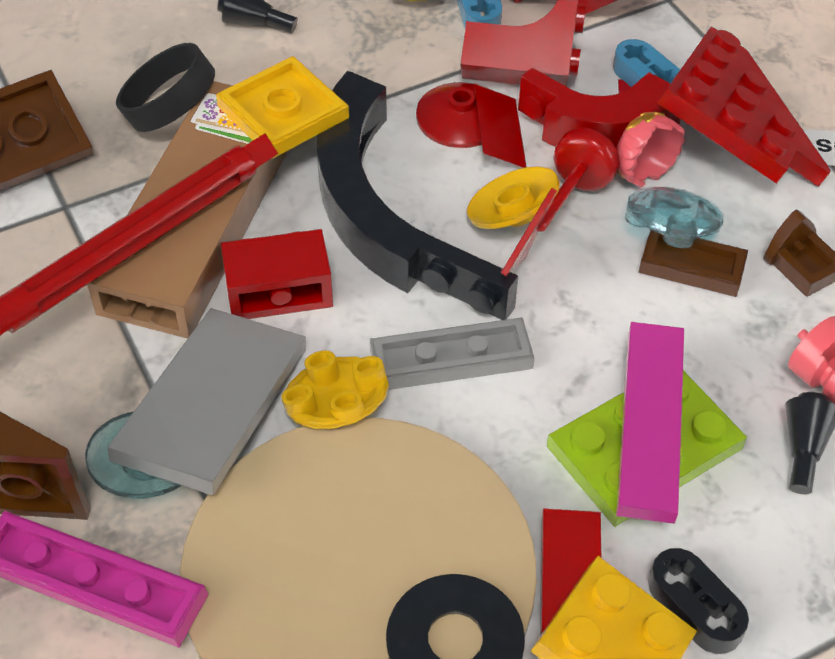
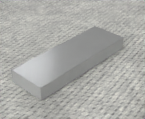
M523 317L370 339L371 356L379 357L383 361L389 383L388 390L533 369L535 358Z

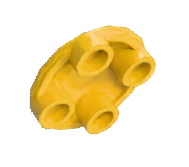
M321 350L314 352L305 359L306 369L302 370L288 384L287 389L281 395L286 414L297 424L312 429H335L356 423L372 414L385 400L389 383L383 361L379 357H335L333 352Z

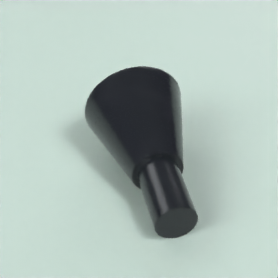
M218 0L217 10L222 13L223 23L256 26L269 25L291 34L296 28L297 17L273 9V6L264 0Z
M803 392L798 397L789 399L785 404L791 455L794 458L789 489L794 493L804 495L812 493L816 463L820 460L835 429V403L828 396L818 392Z

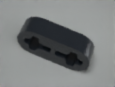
M669 548L661 552L654 560L648 580L649 591L654 599L697 631L692 640L703 650L714 654H726L735 650L741 643L749 623L747 609L741 600L691 551L682 548ZM668 571L674 576L682 572L687 575L686 585L680 581L674 582L672 585L665 580ZM724 615L730 620L727 629L719 626L713 630L707 625L710 616L714 619H719Z

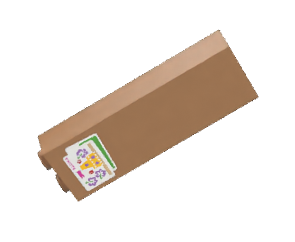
M213 81L202 99L189 110L128 214L234 146L244 147L252 141L217 106L216 94L233 85ZM288 151L268 160L256 168V174L88 284L95 314L188 339L197 327L225 273L221 242L242 240Z

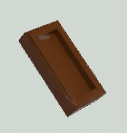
M651 226L638 273L737 297L748 250Z

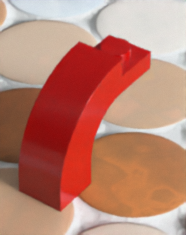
M533 67L521 76L518 111L544 125L542 141L556 147L565 133L575 128H589L603 134L617 148L619 140L628 124L640 116V114L647 112L665 114L666 117L679 125L681 121L680 118L657 103L670 83L650 72L631 88L608 96H593L579 93Z

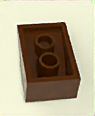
M0 411V514L7 511L18 516L88 520L90 508L68 448Z

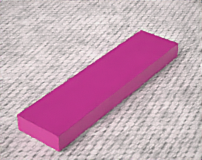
M639 322L630 323L616 516L672 524L676 522L679 507L684 328Z
M4 511L0 516L1 578L180 648L209 595L205 586L10 512Z

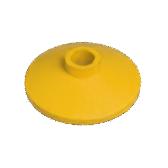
M539 166L508 172L483 186L472 197L467 207V215L473 225L484 229L523 226L533 219L551 188L557 190L556 194L558 193L560 187L559 179L553 170Z

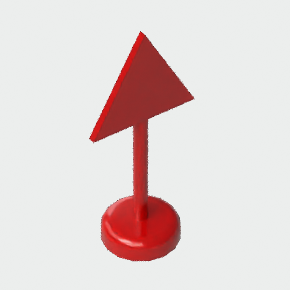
M575 128L565 133L557 143L553 159L556 170L564 182L557 194V190L553 188L548 192L502 269L501 273L507 276L526 259L537 233L544 232L574 188L583 191H597L606 187L614 179L620 164L618 151L603 134L589 128Z

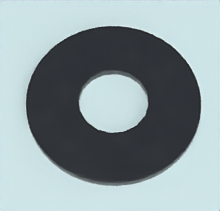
M446 574L435 576L416 584L399 599L388 620L386 647L389 659H441L432 651L428 643V634L431 626L439 618L449 614H460L469 617L478 625L482 633L483 642L480 651L471 659L523 658L525 634L523 623L516 607L497 587L473 576Z

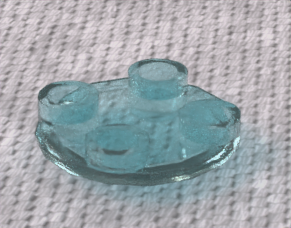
M647 187L636 190L628 197L625 220L633 226L646 227L663 234L664 241L673 247L688 248L693 245L694 238L718 233L723 226V213L716 204L691 191L675 187Z

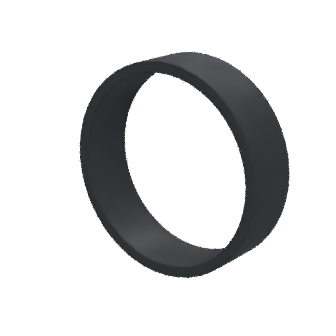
M182 43L172 46L148 60L130 76L117 95L116 107L135 130L150 132L160 129L180 118L202 99L214 81L215 69L196 44ZM188 70L169 90L156 99L144 104L161 85L179 73Z

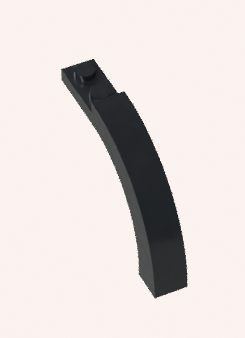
M347 70L332 91L349 106V118L317 135L318 173L322 202L328 219L338 237L349 251L369 270L406 293H409L414 285L420 281L436 292L446 293L469 304L478 312L488 313L501 320L508 319L515 309L518 275L510 272L505 276L501 273L503 268L415 228L395 214L372 188L364 172L362 162L374 135L387 121L386 86Z

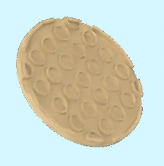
M369 417L335 429H312L302 426L269 440L240 459L230 468L215 494H208L199 507L184 544L180 566L181 577L204 585L209 594L188 631L199 659H389L386 647V630L389 617L396 603L416 584L426 579L446 574L473 576L497 587L516 607L526 636L532 616L537 584L536 557L527 521L509 488L493 469L473 452L440 433L403 421ZM449 614L439 618L431 626L428 634V643L432 651L441 659H471L480 651L483 642L482 633L478 625L469 617L460 614Z

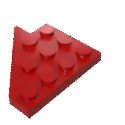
M711 26L657 103L777 184L790 167L819 187L831 172L824 159L751 54L741 46L739 39L726 30L718 31Z

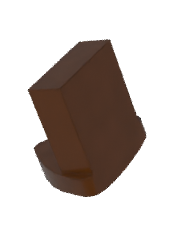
M794 210L775 233L763 258L770 266L774 265L800 292L808 297L835 282V251L816 234L813 222L801 211Z

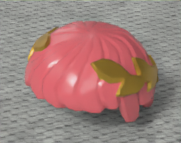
M658 112L640 114V116L628 124L616 148L620 161L618 169L620 176L640 187L645 185L644 181L647 177L659 180L676 163L677 156L682 151V145L685 142L684 129L675 121L666 117L665 114Z

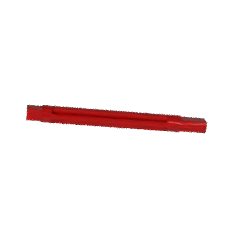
M266 133L244 147L238 145L229 149L0 296V336L7 331L13 334L253 177L256 174V168L279 154Z

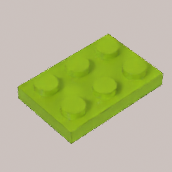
M684 370L679 488L741 451L747 440V436ZM624 392L548 434L546 446L614 527L629 519L628 517L616 516Z

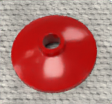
M453 82L439 85L422 96L416 108V121L425 136L438 144L453 148H471L482 145L473 83Z

